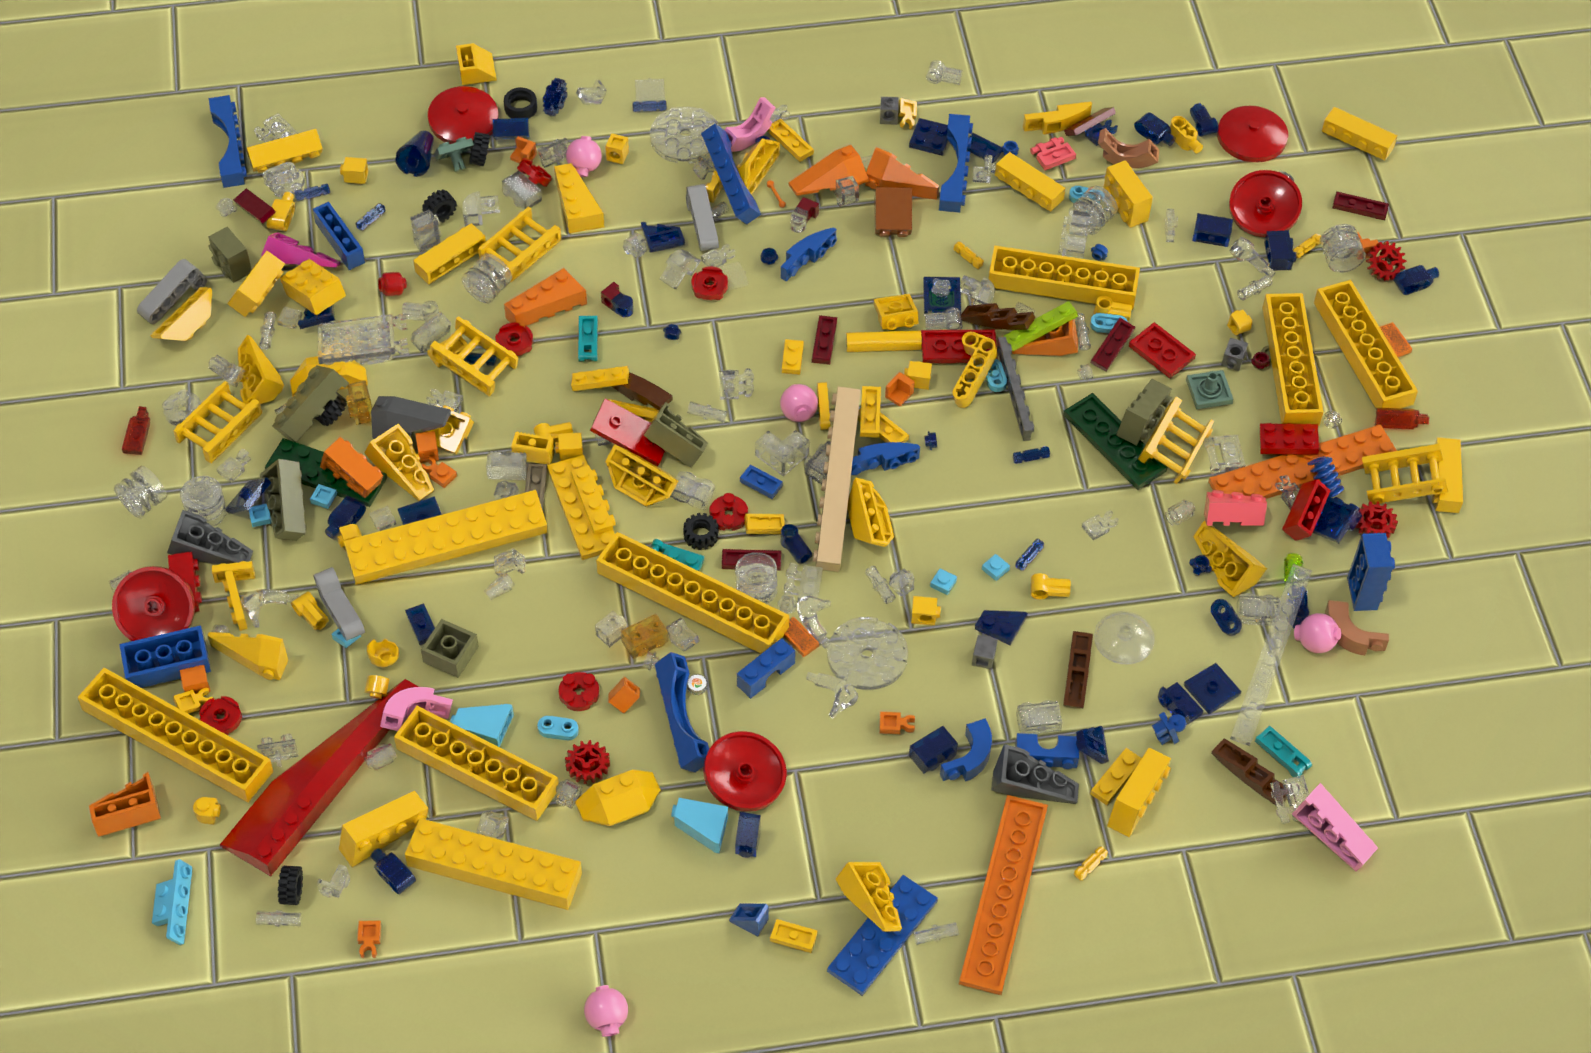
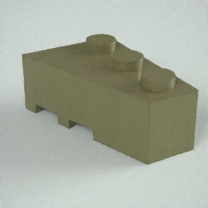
M665 402L652 420L644 436L652 443L663 448L667 453L678 458L683 464L692 468L704 452L708 442L692 427L688 428L682 423V417L679 414L675 416L668 409L670 405Z

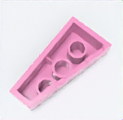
M1321 783L1292 813L1296 819L1355 871L1362 867L1378 849L1374 842Z

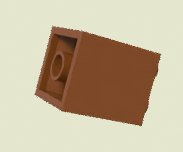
M876 187L874 196L875 234H879L880 237H888L890 235L907 237L911 235L912 188Z

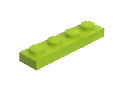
M1067 301L1034 319L1028 330H1013L1004 335V337H1006L1007 343L1011 344L1012 351H1015L1077 318L1078 313L1070 301Z

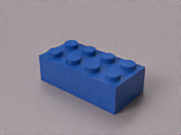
M1386 533L1361 535L1347 576L1354 611L1378 610L1380 602H1383L1384 591H1387V583L1391 580L1392 570L1395 569V559L1390 554L1391 542L1387 540Z
M201 625L119 644L125 679L140 688L181 679L180 670L199 665L205 666L206 673L211 672L206 641Z

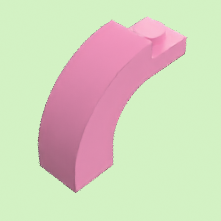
M760 97L752 114L744 123L736 127L725 128L732 144V152L741 151L752 146L770 128L773 123L770 118L776 107L765 97Z
M413 687L404 689L394 694L386 703L380 727L398 731L416 706L441 718L448 719L453 699L434 695L435 689Z

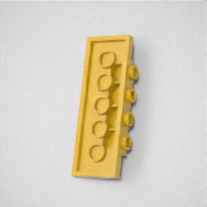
M584 455L547 465V470L581 559L585 560L599 556L614 537L613 526H616L613 514L609 515L607 512L610 508L607 499H602L604 492L601 484H596L598 477L595 469L591 470Z

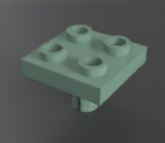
M462 137L453 144H449V142L440 144L434 153L436 161L451 157L455 172L466 169L461 153L471 150L474 145L472 138L466 139V137Z
M1223 370L1187 375L1186 382L1196 409L1233 404L1234 399Z

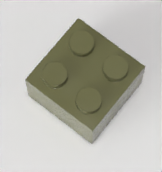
M228 226L208 236L210 241L208 246L213 254L211 257L212 261L216 266H220L226 278L229 277L234 283L250 273L252 269L247 249Z
M441 619L421 649L423 663L459 678L479 647L477 634Z

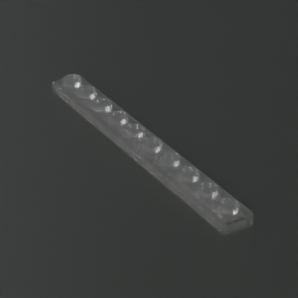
M1295 564L1291 568L1234 726L1231 740L1248 746L1251 744L1312 570Z

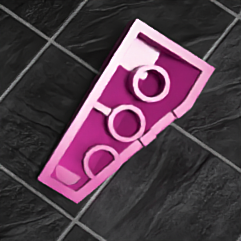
M279 232L268 236L261 255L263 256L268 251L285 264L300 265L308 259L324 267H337L341 263L324 253H314L313 248L310 246H299V241Z

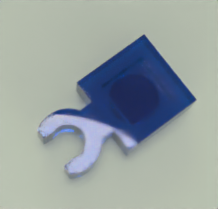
M1107 120L1103 126L1098 123L1086 130L1085 136L1097 146L1099 145L1100 130L1106 128L1111 134H1115L1118 126L1110 127L1112 120Z

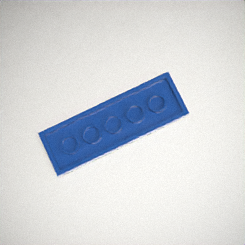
M902 875L890 890L894 895L892 902L898 911L902 929L900 931L883 932L872 920L867 918L827 968L829 974L861 996H863L938 901L936 896L905 875Z

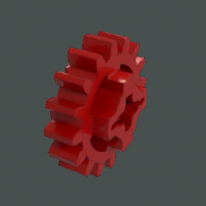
M1389 241L1379 242L1376 246L1371 247L1372 251L1367 253L1370 257L1366 260L1367 263H1370L1367 269L1373 270L1372 276L1377 274V280L1382 277L1384 281L1389 280V278L1394 280L1406 268L1402 265L1407 262V260L1402 259L1405 253H1400L1401 247L1395 248L1394 242L1390 245Z
M1369 501L1368 506L1363 503L1361 508L1357 509L1354 518L1356 522L1355 528H1360L1359 534L1386 533L1387 538H1390L1391 533L1394 534L1398 524L1396 520L1397 514H1392L1393 508L1387 509L1386 503L1381 506L1379 501L1376 502V505Z
M591 740L587 744L580 741V746L574 744L573 751H567L568 757H565L566 771H569L570 778L576 776V782L583 779L584 784H587L588 780L595 783V778L603 779L602 773L608 774L610 756L609 753H606L605 746L600 748L599 742L592 745Z

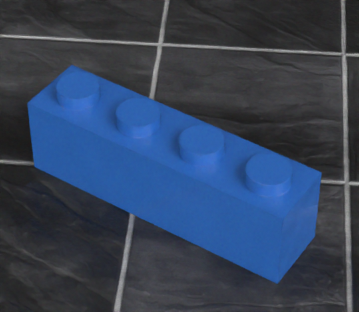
M326 202L313 208L316 225L348 270L364 264L365 259L362 247L332 205Z

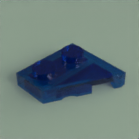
M1103 726L1086 728L1076 732V746L1080 752L1101 764L1109 761Z

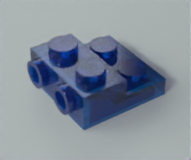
M1328 496L1313 533L1339 544L1348 530L1353 531L1362 518V514L1359 511L1360 508L1352 503L1348 505L1338 497L1331 498Z

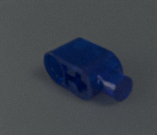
M1147 112L1134 123L1136 131L1146 139H1150L1154 144H1159L1162 141L1171 146L1175 142L1176 138L1171 135L1169 125L1150 112Z
M1419 265L1399 272L1394 277V282L1403 295H1409L1428 288L1433 283V279L1439 277V271L1436 267L1426 270L1423 265Z
M346 496L328 518L329 526L325 530L326 535L333 539L339 533L340 527L356 524L364 515L366 505L351 496Z
M380 848L372 852L371 858L376 862L374 865L376 872L398 895L416 882L412 872L394 853L390 852L386 855Z

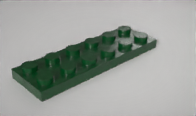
M1094 393L1064 410L1063 416L1137 490L1167 472L1168 467L1154 458H1149L1145 463L1138 460L1145 444L1140 440L1136 446L1117 436L1122 421Z
M282 438L265 465L266 470L278 459L299 462L302 472L301 484L317 488L318 484L335 489L337 491L336 496L367 507L371 506L387 479V474L382 472L381 484L364 498L348 487L346 480L341 477L336 479L333 476V471L328 468L323 470L320 467L323 451Z

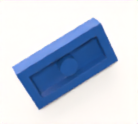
M751 464L740 477L741 483L771 499L775 497L783 486V481Z

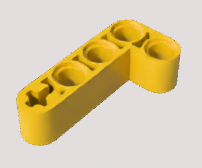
M967 332L962 337L964 350L972 357L952 391L955 403L960 408H966L971 404L998 355L995 342L975 332Z

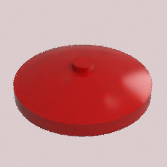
M458 86L447 89L438 94L428 108V123L431 131L438 139L443 142H449V144L455 143L457 139L466 137V139L472 138L473 141L475 132L491 136L498 125L499 116L495 101L489 94L474 87Z
M1250 105L1240 106L1231 109L1223 115L1218 125L1217 137L1222 148L1231 156L1246 162H1265L1276 158L1283 152L1288 140V129L1282 118L1269 109Z
M1272 170L1254 171L1242 177L1233 187L1230 194L1229 210L1234 222L1243 231L1258 237H1274L1287 232L1296 224L1302 210V195L1298 186L1288 176Z
M161 566L142 567L129 573L118 584L112 599L114 621L123 635L131 641L187 629L192 623L195 612L194 596L187 582L176 572Z
M747 731L732 732L719 738L709 749L703 766L704 779L712 795L725 806L745 812L761 810L772 804L782 792L787 777L786 764L779 749L767 738Z

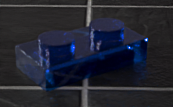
M975 133L970 135L972 137L971 148H967V151L994 164L1003 152V147Z
M423 603L405 610L419 645L425 644L435 629Z

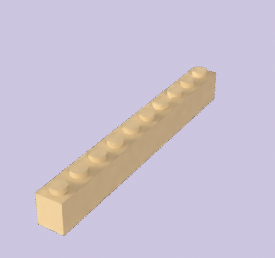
M838 386L837 393L832 395L831 404L835 405V409L831 410L829 419L830 422H833V426L829 427L827 439H831L830 445L827 444L825 456H829L828 462H824L823 473H826L827 476L826 479H822L821 491L825 492L824 497L820 496L819 502L822 514H818L817 526H820V532H816L815 544H818V550H814L813 561L816 562L815 569L839 572L861 389Z

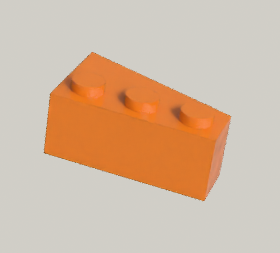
M339 437L323 453L320 467L323 470L328 468L333 471V476L336 479L341 477L348 482L347 486L364 498L381 484L383 478L381 470L376 466H372L362 453L354 450L349 441H344Z
M149 772L143 774V778L133 784L129 782L123 790L116 794L112 792L89 805L92 823L98 837L161 819Z

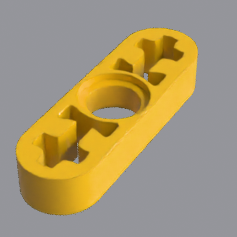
M827 382L817 383L820 430H828L830 427Z

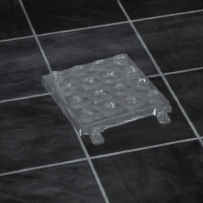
M405 313L398 316L390 314L318 324L319 364L331 365L341 361L351 362L356 359L369 360L379 356L389 357L397 351L401 355H409V348H401L404 345H408L407 338L400 339L399 341L394 339V326L399 330H408L407 323H400V321L406 320Z

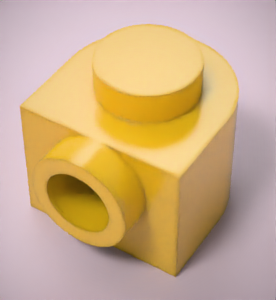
M1236 310L1230 315L1227 326L1234 335H1239L1251 330L1252 319L1244 310Z
M349 524L339 528L340 536H337L340 547L345 549V540L360 537L362 534L358 525Z
M369 675L364 693H369V697L382 699V696L387 695L390 679Z
M201 797L194 802L193 810L199 822L214 825L216 817L220 816L221 805L218 804L217 798Z

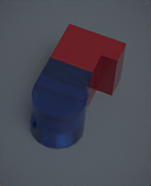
M612 282L601 291V303L622 317H629L633 314V299L628 295H623L619 291L618 284Z

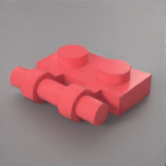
M1054 137L1046 143L1041 142L1036 144L1035 147L1030 148L1032 155L1038 153L1036 159L1044 170L1076 159V153L1068 142L1064 143L1063 137Z

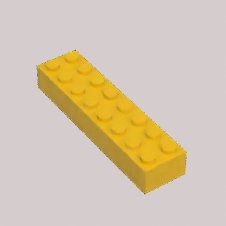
M994 245L988 287L1096 304L1098 297L1108 296L1113 302L1132 305L1133 310L1140 268Z
M1348 280L1317 289L1314 304L1379 415L1413 405L1418 390L1353 282Z
M1303 293L1266 294L1262 309L1281 424H1318L1320 426L1324 411Z
M419 706L415 707L394 736L397 750L535 821H538L559 790L557 776Z
M422 818L419 819L405 852L408 867L569 910L582 875L581 861Z

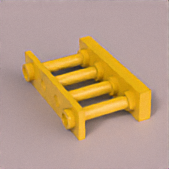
M528 206L488 241L480 245L478 248L479 260L483 262L486 258L491 257L505 267L506 279L512 282L561 241V230L556 225L547 230L532 220V211ZM528 225L542 236L537 240H533L520 230ZM515 235L528 244L529 247L521 251L508 240ZM503 246L517 257L512 261H508L495 251Z
M458 316L455 323L456 331L444 344L434 341L430 345V356L490 397L495 388L494 379L507 365L516 369L518 357L513 351L507 350L473 327L469 321L463 320ZM463 334L471 339L459 354H454L448 350ZM477 345H480L486 350L484 354L473 365L465 362V357ZM492 355L502 360L489 375H484L479 371Z
M224 381L182 423L176 426L173 430L176 442L180 444L185 438H188L202 447L205 460L212 463L262 414L261 405L256 399L245 404L231 395L228 382ZM226 400L241 411L233 417L218 406ZM211 413H214L227 421L228 424L220 429L205 419ZM200 425L216 436L207 442L192 431Z
M1175 397L1167 406L1138 458L1143 463L1149 458H1154L1176 472L1175 484L1181 479L1185 480L1191 470L1188 468L1204 439L1211 435L1213 431L1211 426L1214 423L1211 419L1203 426L1180 411L1179 405L1182 400L1178 397ZM1177 417L1200 432L1198 438H1193L1175 426L1174 422L1171 421L1172 418ZM1170 431L1192 445L1190 453L1165 438L1164 432ZM1162 444L1185 459L1182 467L1159 453L1156 448L1157 445Z
M1440 443L1362 457L1365 474L1371 473L1373 490L1367 491L1368 500L1373 504H1376L1377 501L1382 504L1390 501L1448 492L1446 478L1439 477L1437 462L1443 461ZM1429 463L1432 480L1420 482L1417 465ZM1410 467L1412 483L1400 485L1398 468ZM1390 470L1392 487L1381 488L1378 472Z

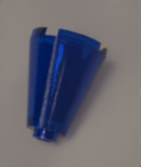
M418 132L397 150L395 162L403 173L414 174L413 176L418 177L428 171L434 137L430 132Z

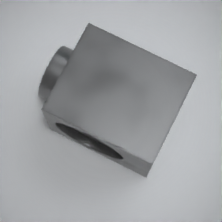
M881 97L880 124L897 125L898 97Z
M1230 338L1221 366L1239 371L1248 343Z
M978 635L972 666L992 669L998 639L987 635Z

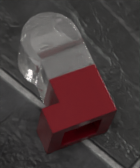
M803 197L791 214V230L796 233L803 232L811 217L816 219L818 216L819 203Z

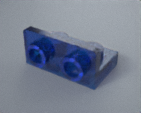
M1178 682L1167 689L1164 686L1160 688L1158 694L1160 704L1166 707L1172 716L1175 714L1182 715L1186 720V725L1203 715L1204 710Z

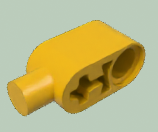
M1173 117L1171 119L1169 136L1183 150H1193L1195 153H1199L1203 149V145L1197 140V130L1184 117Z
M284 192L282 199L274 200L272 207L276 212L267 220V228L287 231L295 212L294 195L292 193Z

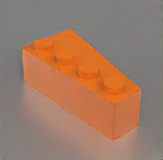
M563 268L504 304L505 317L510 323L516 322L520 326H527L538 322L540 318H550L555 316L557 312L572 310V307L579 304L580 306L586 305V290Z

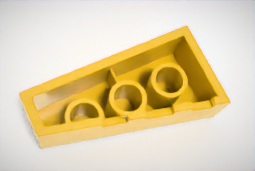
M573 164L554 166L555 181L569 234L604 228V213Z
M1151 748L1147 749L1116 798L1107 827L1127 837L1131 836L1138 821L1144 816L1147 805L1152 803L1155 791L1158 792L1163 784L1162 779H1166L1171 771V767H1169L1170 757Z
M412 791L342 825L339 850L351 867H354L414 829L420 818L426 820L428 807L418 794Z

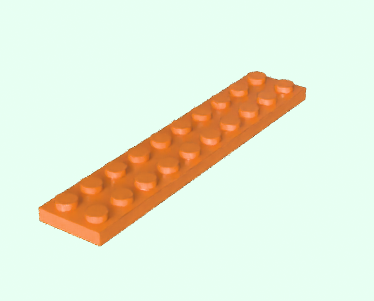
M1380 424L1319 443V455H1280L1210 477L1208 483L1212 490L1223 491L1224 494H1231L1232 492L1242 493L1243 496L1259 494L1268 499L1299 489L1302 484L1315 480L1313 477L1317 475V472H1310L1314 465H1308L1307 463L1323 456L1331 457L1333 461L1330 464L1335 465L1333 471H1337L1338 476L1363 469L1362 457L1397 450Z
M1007 795L959 985L1002 995L1048 808L1047 804Z

